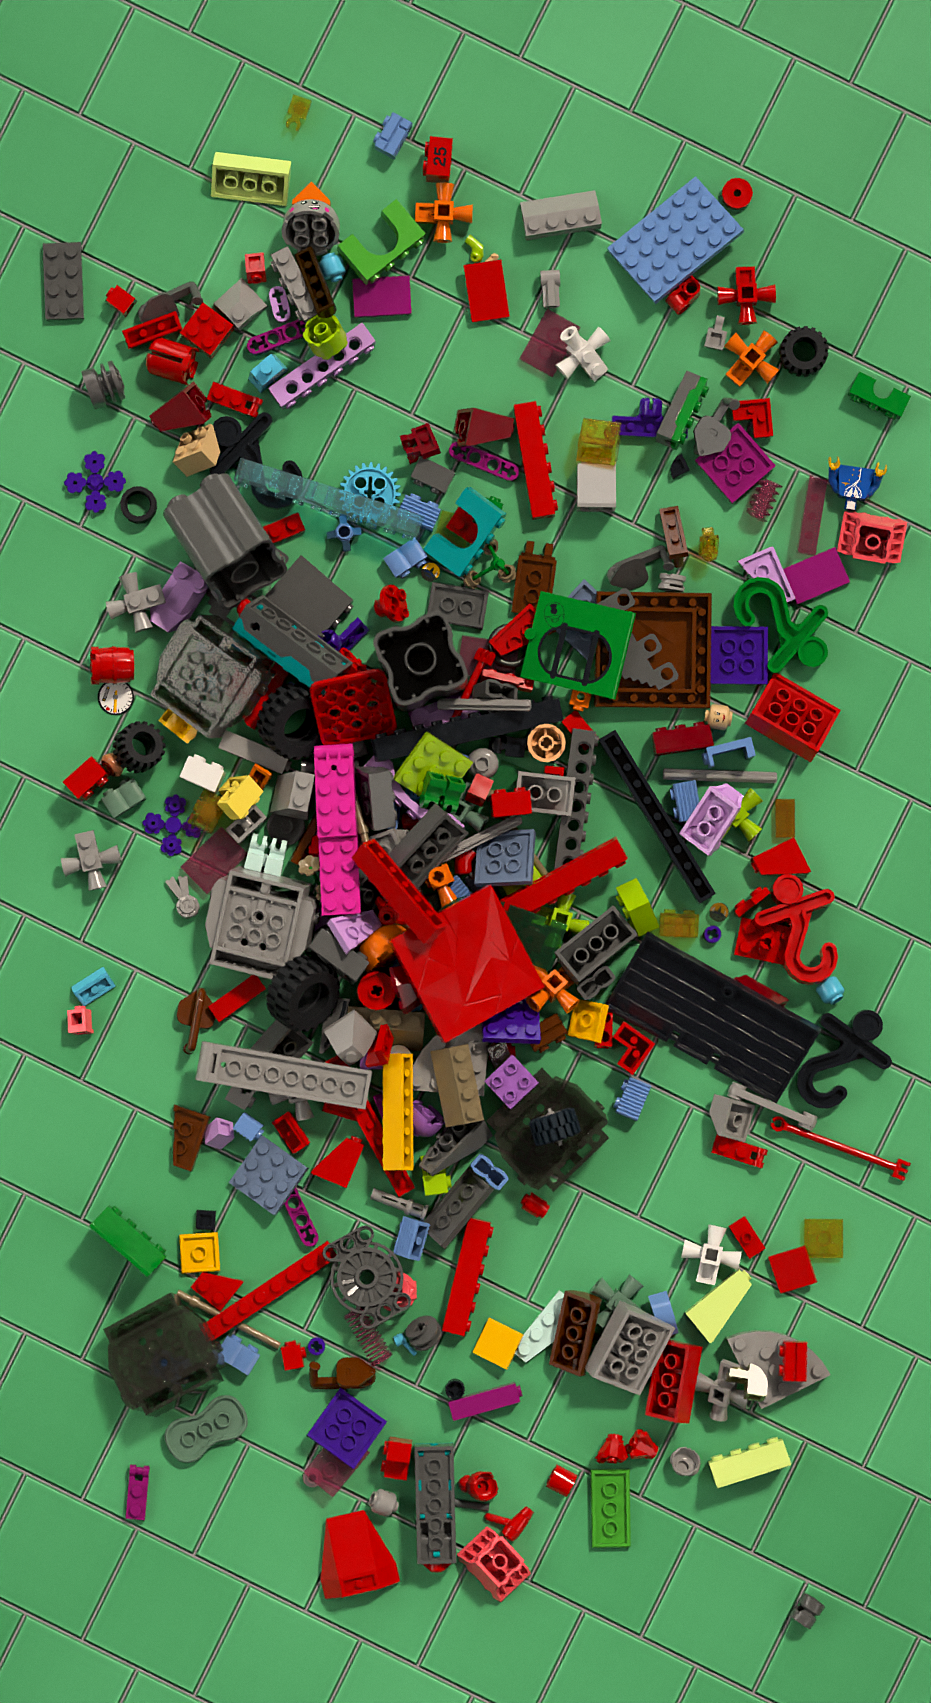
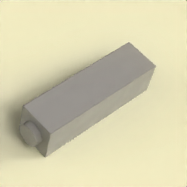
M225 730L218 747L223 751L279 774H284V771L288 772L292 764L289 759L279 756L271 748Z

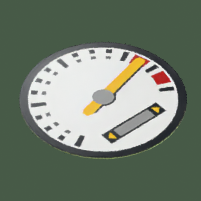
M104 683L98 692L100 707L111 715H121L127 712L134 701V693L128 683Z

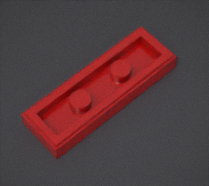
M252 975L209 1005L208 1008L218 1022H221L266 990V988L256 975Z

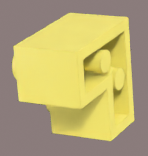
M249 775L229 777L218 790L222 798L217 802V805L231 820L243 819L248 815L250 807L260 800V795L264 791Z

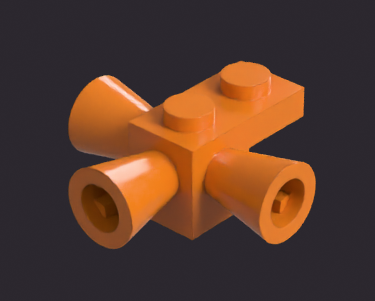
M436 183L438 200H435V203H416V223L437 224L433 240L437 243L452 242L450 224L453 225V219L472 223L473 204L454 207V201H451L454 184Z
M763 330L756 344L751 343L747 347L736 332L724 347L740 357L725 375L740 388L756 369L768 384L779 372V369L763 361L766 357L764 353L778 343L777 340Z
M447 863L433 868L429 873V877L425 880L428 888L432 887L433 891L437 889L441 908L459 900L448 885L455 880Z
M537 960L533 965L545 987L526 997L527 1004L531 1009L539 1012L547 1000L552 1003L557 999L566 1014L569 1013L580 1002L578 998L566 991L574 984L573 981L564 972L562 967L558 971L554 969L548 974L541 962Z

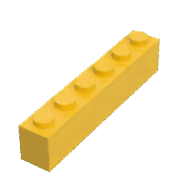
M390 1054L388 1064L382 1065L383 1170H413V1054Z

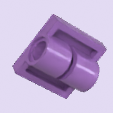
M513 1055L484 1081L511 1110L539 1084Z

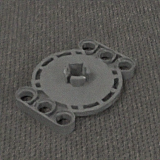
M364 1225L325 1246L323 1257L326 1261L333 1263L330 1280L335 1297L346 1309L362 1314L360 1317L361 1326L366 1330H371L408 1310L411 1306V1298L406 1293H400L404 1277L399 1259L386 1246L372 1242L374 1238L373 1229ZM362 1230H369L371 1236L369 1239L363 1240L360 1237V1232ZM344 1240H353L354 1246L351 1249L344 1248ZM378 1247L386 1250L389 1254L386 1255L383 1251L378 1250ZM329 1248H334L337 1251L335 1258L331 1259L326 1256V1251ZM391 1257L395 1259L399 1268H395L394 1263L390 1259ZM334 1271L337 1272V1283L333 1281ZM363 1271L374 1274V1280L371 1284H363L360 1281ZM400 1272L401 1277L400 1285L396 1283V1273ZM339 1287V1290L343 1295L342 1299L338 1296L335 1288ZM399 1297H405V1298H407V1299H408V1304H407V1306H405V1307H400V1306H398V1305H397V1300H398V1298H399ZM344 1302H350L351 1304L356 1306V1309L349 1307ZM383 1306H388L391 1309V1314L387 1317L380 1314V1309ZM367 1315L374 1318V1323L371 1326H366L363 1323V1318Z

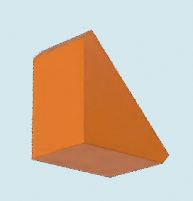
M312 181L292 200V205L302 200L315 199L331 206L330 200Z
M255 763L249 776L264 790L273 774Z

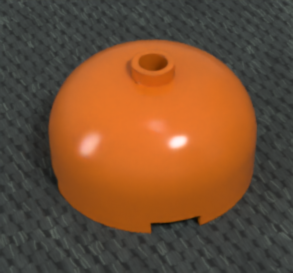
M397 924L384 925L374 931L360 944L358 951L368 957L367 961L369 964L364 969L367 974L379 972L397 959L388 940L405 931L404 927Z

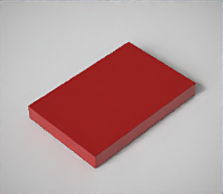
M494 260L463 265L472 322L510 317L502 261Z

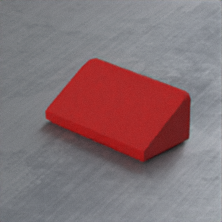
M576 710L563 719L564 721H561L571 735L573 728L593 731ZM580 744L584 751L589 749L587 744Z

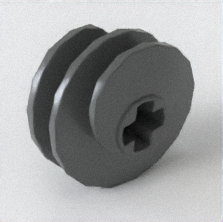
M427 1315L414 1319L406 1328V1336L417 1351H426L432 1348L442 1334L441 1326L436 1319Z

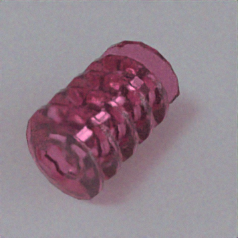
M765 479L758 481L761 487L755 488L758 494L752 495L755 501L749 502L752 508H747L746 512L758 520L767 522L763 517L770 516L766 510L773 509L769 503L776 502L772 496L779 495L775 489L782 488V486Z

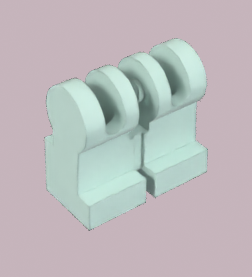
M253 833L244 868L261 872L263 866H265L263 873L280 877L283 871L288 841L282 840L280 849H277V838H273L269 846L270 853L266 854L264 852L265 848L268 847V836H264L262 844L259 845L257 843L258 834Z

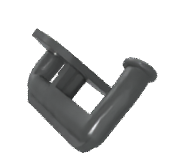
M190 281L168 292L151 297L139 308L138 317L144 323L176 311L179 318L180 314L174 301L191 294L193 297L192 303L194 305H201L203 298L195 282Z
M724 397L712 416L700 418L693 430L695 438L693 450L696 455L705 456L721 452L726 448L731 439V432L729 428L720 423V420L728 407L732 410L739 408L740 402L737 399Z
M659 545L615 563L608 570L607 578L613 586L632 590L644 585L648 581L646 563L662 558L664 562L663 568L667 571L673 570L674 564L672 559L669 560L668 551L665 546Z

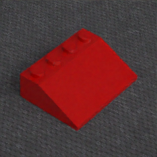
M774 673L745 724L811 762L821 748L841 710L779 673Z

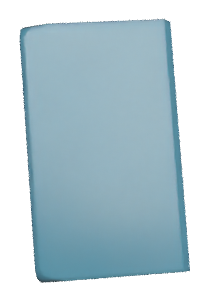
M102 967L71 988L82 1006H86L116 986L105 968Z

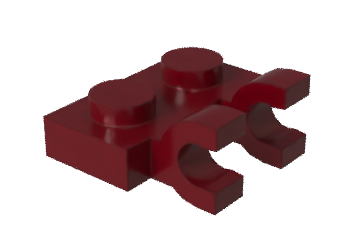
M429 423L412 428L411 434L399 436L410 464L415 463L420 456L424 460L441 453Z

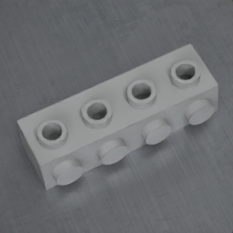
M287 246L271 254L273 261L270 264L274 272H279L281 276L278 278L283 289L287 288L289 292L287 295L291 305L295 304L297 308L295 313L299 321H304L306 324L310 318L317 315L301 271Z

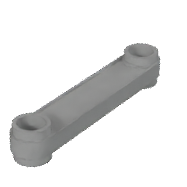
M732 1082L728 1089L727 1096L741 1101L744 1098L799 1121V1126L811 1131L816 1126L818 1117L805 1111L803 1114H800L746 1091L747 1087L736 1082Z

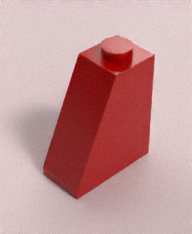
M794 837L753 857V862L750 863L754 872H759L760 875L807 874L811 872Z
M355 1136L344 1139L312 1170L311 1174L347 1188L365 1145L361 1143L362 1139Z

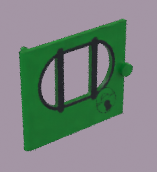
M540 591L532 628H528L524 632L529 642L520 677L616 700L636 613ZM560 628L561 631L552 669L549 671L541 658L542 643L549 633ZM568 629L593 635L583 679L557 674ZM601 638L607 645L609 662L605 671L598 678L590 681L589 677L598 639Z

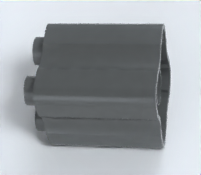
M211 474L201 481L200 489L188 496L184 494L177 495L169 501L163 516L222 609L229 610L234 608L242 600L248 599L255 591L269 586L287 572V566L270 537L228 474Z
M431 612L418 617L415 622L408 626H394L377 633L374 637L373 644L378 661L389 677V689L394 703L400 711L410 712L423 707L433 698H447L465 690L468 683V672L462 656L458 654L453 646V632L446 615L442 612Z

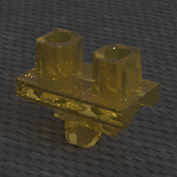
M713 527L702 528V536L699 537V556H702L705 561L711 562L718 557L719 535H714Z

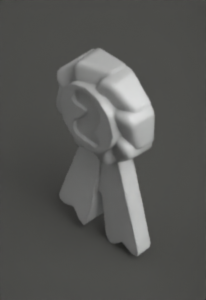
M187 875L183 878L178 876L180 887L172 876L170 880L165 882L179 899L176 904L179 916L185 919L195 917L199 912L200 905L197 898L189 895Z

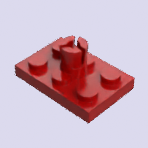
M741 917L734 955L784 965L782 957L790 927L775 924L764 929H758L754 926L753 919Z

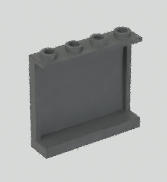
M302 555L299 556L285 575L279 579L265 596L321 638L324 637L321 633L322 631L330 630L331 627L335 629L341 622L339 618L343 613L347 615L354 607L352 605L353 599Z

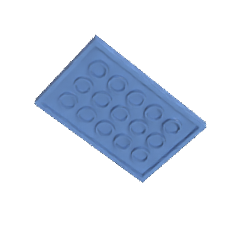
M695 176L611 244L607 250L649 298L657 304L742 235L744 229Z

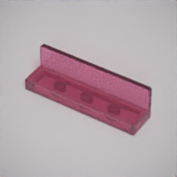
M813 475L808 477L796 553L816 555L828 481L826 479L814 478Z

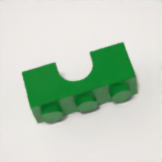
M859 372L848 393L851 396L850 399L859 404L861 402L868 404L869 409L876 412L880 410L885 413L886 417L892 420L900 419L911 396L893 388L889 397L879 398L873 391L876 379Z

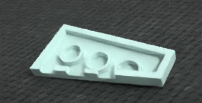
M560 1290L524 1333L515 1353L524 1362L529 1361L554 1342L564 1293Z

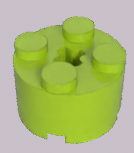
M315 315L305 324L306 329L303 332V337L313 354L321 357L323 360H329L348 344L346 333L334 315L328 318H321Z

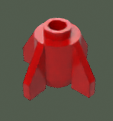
M380 897L376 899L375 903L379 910L378 917L382 926L393 925L394 923L406 925L389 902L386 903Z

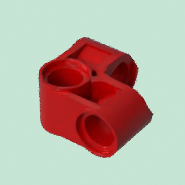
M692 275L677 287L678 289L673 291L665 300L678 315L682 314L700 296V284ZM695 286L697 290L694 293H689L687 288Z

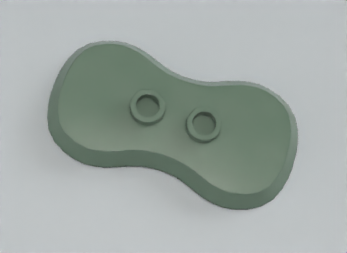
M230 1395L218 1396L199 1414L174 1420L165 1431L166 1445L170 1453L178 1461L183 1463L196 1461L213 1444L232 1440L242 1435L248 1424L247 1414L235 1397Z

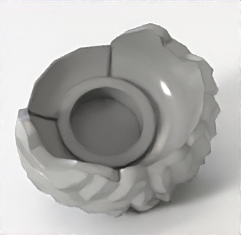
M680 1447L670 1456V1463L676 1474L683 1477L694 1476L699 1472L700 1456L697 1455L695 1450Z

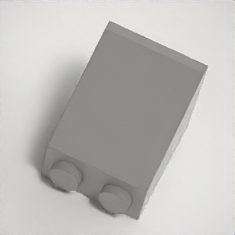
M582 460L581 463H577L576 512H615L616 464H612V461L607 460L600 461V464H593L591 460Z
M299 771L278 775L270 813L308 820L315 788V775Z

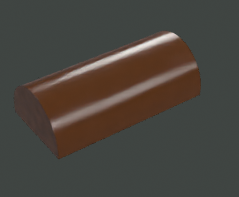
M565 1291L549 1365L579 1377L586 1374L585 1367L589 1360L602 1301L599 1297L582 1291Z

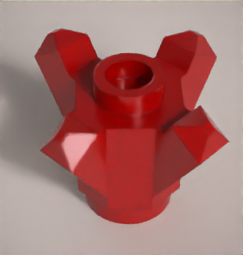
M637 1429L634 1436L631 1437L629 1444L624 1446L631 1459L645 1458L652 1460L658 1452V1446L655 1445L649 1434L642 1429Z
M608 1434L604 1445L596 1456V1461L599 1464L605 1461L612 1464H617V1462L623 1463L628 1458L623 1444L624 1441H622L623 1436Z

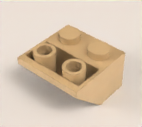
M213 425L201 426L181 436L173 463L187 477L216 466L220 449Z

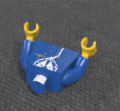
M831 457L828 458L830 466L828 481L837 497L846 499L845 510L856 511L857 501H865L866 498H870L879 488L883 475L887 471V465L885 469L880 470L878 468L879 463L876 464L875 469L840 465L839 457H837V462L831 463Z

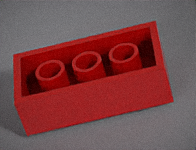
M669 1339L652 1371L645 1411L646 1416L675 1423L690 1422L702 1353L701 1346Z

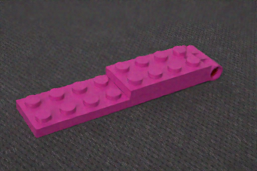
M353 743L314 746L322 916L361 914L359 868L351 858L358 850Z

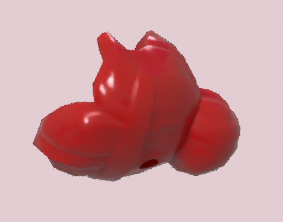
M479 1471L470 1476L464 1475L458 1481V1487L462 1492L468 1493L471 1497L481 1502L493 1499L498 1495L499 1489L496 1480L493 1479L492 1472Z

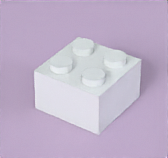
M196 754L193 757L188 756L179 777L217 794L226 775V772L223 771L224 767L214 762L211 765L205 763V758Z

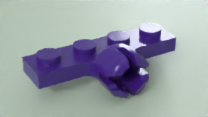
M642 398L640 400L638 416L612 415L611 435L656 437L664 419L662 416V401L658 398H653L652 409H649L650 398ZM688 428L685 432L687 434L686 439H688Z
M357 617L342 634L337 635L333 630H324L321 632L324 635L321 639L337 651L343 647L350 651L369 629Z

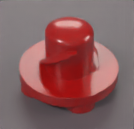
M395 585L383 587L380 592V599L374 602L375 613L379 617L387 616L393 622H400L408 618L409 611L406 603V592Z

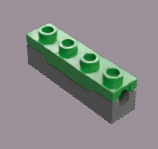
M686 371L659 427L656 442L675 450L678 449L680 444H684L687 437L685 432L687 428L691 429L694 422L692 417L694 413L699 412L702 405L700 400L702 397L705 398L708 393L707 378Z

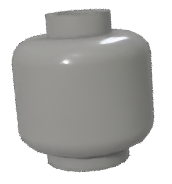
M378 1489L371 1494L369 1506H371L373 1513L388 1517L398 1509L399 1502H397V1497L394 1493Z

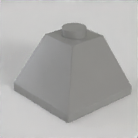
M242 278L214 302V305L239 332L267 307L263 300Z
M352 1010L324 1029V1033L337 1056L348 1066L363 1058L378 1036V1032L355 1010Z
M714 1094L709 1113L717 1134L746 1142L755 1105Z

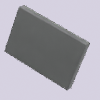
M432 582L427 614L439 611L446 615L449 624L483 630L489 591Z

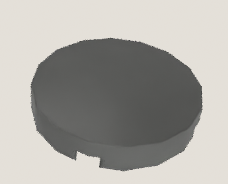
M272 813L267 823L268 834L272 840L277 838L278 844H281L282 840L288 841L287 845H292L303 836L305 822L303 819Z

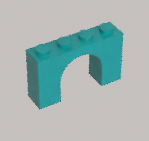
M466 487L455 504L469 513L477 523L478 534L474 543L468 548H460L437 533L433 534L423 549L458 577L464 576V574L467 576L474 567L472 566L475 559L479 560L483 555L484 550L482 549L486 544L489 545L495 537L493 533L497 528L500 529L506 521L504 518L507 513L472 487Z

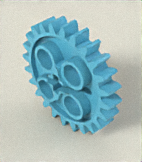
M370 462L369 467L362 463V469H359L356 465V472L349 470L350 477H343L346 483H340V486L344 488V490L339 491V494L344 495V497L340 498V502H346L342 508H349L347 515L353 513V520L359 517L361 524L364 519L367 520L368 525H370L371 520L378 524V518H381L384 522V515L391 517L390 510H397L393 505L400 504V501L396 499V497L401 496V493L396 492V490L400 489V485H394L398 479H391L393 472L387 474V467L381 470L379 463L376 468L373 467L372 462ZM369 477H372V492L375 493L371 496V510L367 509L368 496L365 494L369 489ZM364 479L366 481L365 487H356V481ZM377 480L385 482V487L382 489H377L374 485ZM358 498H363L365 500V505L363 507H357L354 504L355 500ZM376 499H382L385 502L382 508L374 506Z

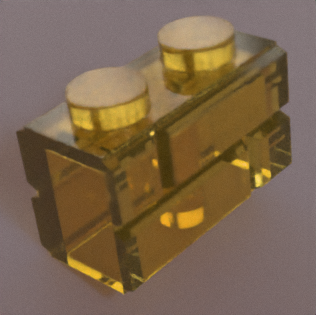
M664 909V913H660L659 936L698 938L699 914H695L694 910H683V914H677L676 910Z

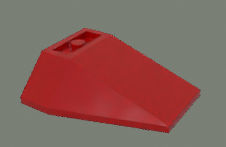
M365 1510L326 1518L321 1584L325 1599L347 1597L381 1589L400 1582L396 1561Z

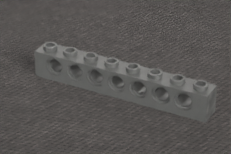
M575 728L572 730L566 777H574L576 782L583 783L584 790L581 793L574 791L573 801H579L582 807L578 812L572 811V816L561 815L554 870L562 866L566 858L575 859L584 853V850H580L581 842H585L586 831H583V825L588 823L589 812H585L586 804H590L591 793H588V787L593 785L594 774L590 772L591 766H595L596 755L593 754L594 747H598L599 736L595 735L596 731ZM580 744L588 745L589 752L586 755L579 753L578 747ZM578 763L586 765L587 770L585 773H577L576 765ZM569 821H578L579 828L576 831H571L568 828ZM568 839L576 841L575 849L568 850L565 843Z

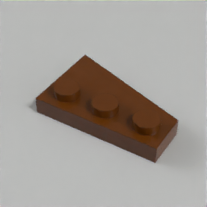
M174 1104L173 1165L193 1172L211 1117Z

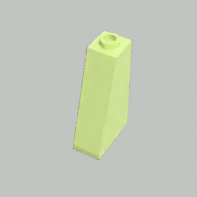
M739 1268L685 1311L709 1343L714 1341L752 1285L749 1282L752 1278L745 1270L742 1272Z

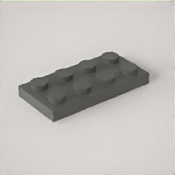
M81 242L43 243L46 321L84 319Z
M468 1167L423 1221L430 1224L428 1235L445 1249L494 1189Z

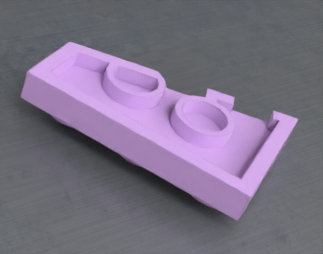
M773 546L737 561L751 578H769L778 583L785 593L787 602L796 599Z
M373 910L356 915L332 918L327 922L345 954L349 953L382 926Z

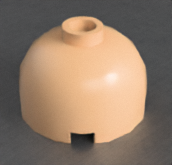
M542 724L531 731L528 736L527 746L533 758L540 762H551L562 755L566 741L564 734L559 728L551 724Z

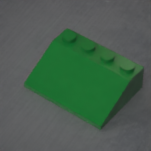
M109 1205L89 1226L149 1277L167 1257L165 1254L166 1249L159 1243L155 1245L151 1242L152 1237L145 1231L141 1233L136 1229L137 1224L130 1218L126 1220L122 1216L123 1212L115 1205L111 1207Z

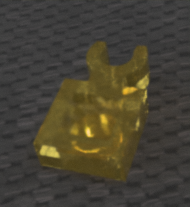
M293 95L287 112L292 117L286 122L287 128L290 127L291 123L295 122L297 124L296 131L300 130V118L306 120L312 103L311 100Z

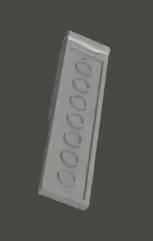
M202 1041L195 1080L366 1109L372 1071ZM225 1062L226 1067H222L221 1063Z

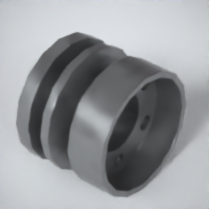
M112 360L107 362L109 371H106L103 363L100 364V374H97L93 367L81 371L94 409L106 406V396L108 395L113 402H117L114 394L118 392L121 400L125 399V386L120 372Z

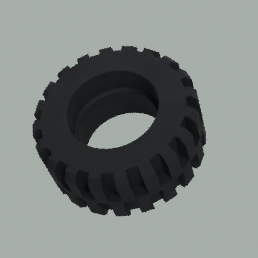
M289 683L284 688L281 686L276 689L275 693L271 692L268 695L269 698L262 703L261 706L263 708L258 713L260 720H257L258 733L262 741L285 759L300 760L301 757H309L311 753H314V746L323 745L311 700L310 687L302 683H295L294 685ZM306 709V717L303 724L296 731L285 734L284 729L289 717L298 710Z
M309 955L294 957L292 961L288 960L285 966L280 967L277 970L276 976L274 975L271 979L272 983L267 989L269 993L266 994L267 1008L273 1018L290 1030L306 1032L310 1029H315L319 1023L322 1024L327 1016H330L331 1010L336 1006V1000L340 995L338 990L340 989V982L335 971L316 957Z

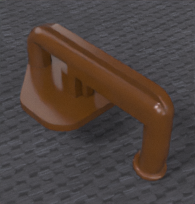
M198 988L178 1004V1021L183 1025L191 1026L188 1043L183 1047L186 1054H192L196 1049L199 1029L210 1028L215 1021V1016L208 1008L212 1001L207 996L204 988Z
M358 1357L340 1359L337 1362V1377H318L320 1364L315 1361L309 1364L310 1386L313 1389H360L372 1385L376 1380V1370Z

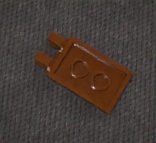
M527 541L526 551L521 553L518 559L511 612L520 613L529 603L536 609L540 591L553 593L557 564L555 557H552L553 544L546 543L543 556L533 554L534 541Z

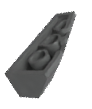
M482 1120L450 1127L445 1125L442 1133H438L436 1136V1143L428 1149L419 1167L433 1176L478 1150L493 1136L486 1122Z

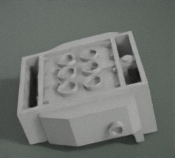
M238 866L231 869L229 875L218 879L211 889V900L205 923L209 946L213 948L210 964L272 979L278 973L277 970L285 966L288 960L292 961L294 957H301L306 953L312 942L315 924H318L320 920V913L318 912L319 901L316 896L311 895L312 883L284 876L279 877L263 873L264 871L258 872ZM275 885L283 887V889L278 891L271 889V887ZM262 913L263 919H259L257 914ZM243 938L247 939V945L242 943ZM261 943L266 945L265 950L260 947Z

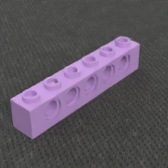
M363 323L346 333L348 344L340 351L344 354L343 360L336 361L333 358L334 356L329 360H323L315 355L268 388L282 409L285 407L287 409L291 408L297 403L295 400L299 397L305 398L312 393V388L315 386L321 387L332 374L334 376L338 375L343 371L342 367L347 364H354L359 360L358 356L362 353L368 354L375 348L376 341ZM351 342H358L360 347L357 350L350 349L349 345ZM321 363H326L329 368L327 371L321 372L318 370V366ZM304 375H312L313 380L310 383H305L302 380ZM295 385L297 391L294 394L288 393V386Z

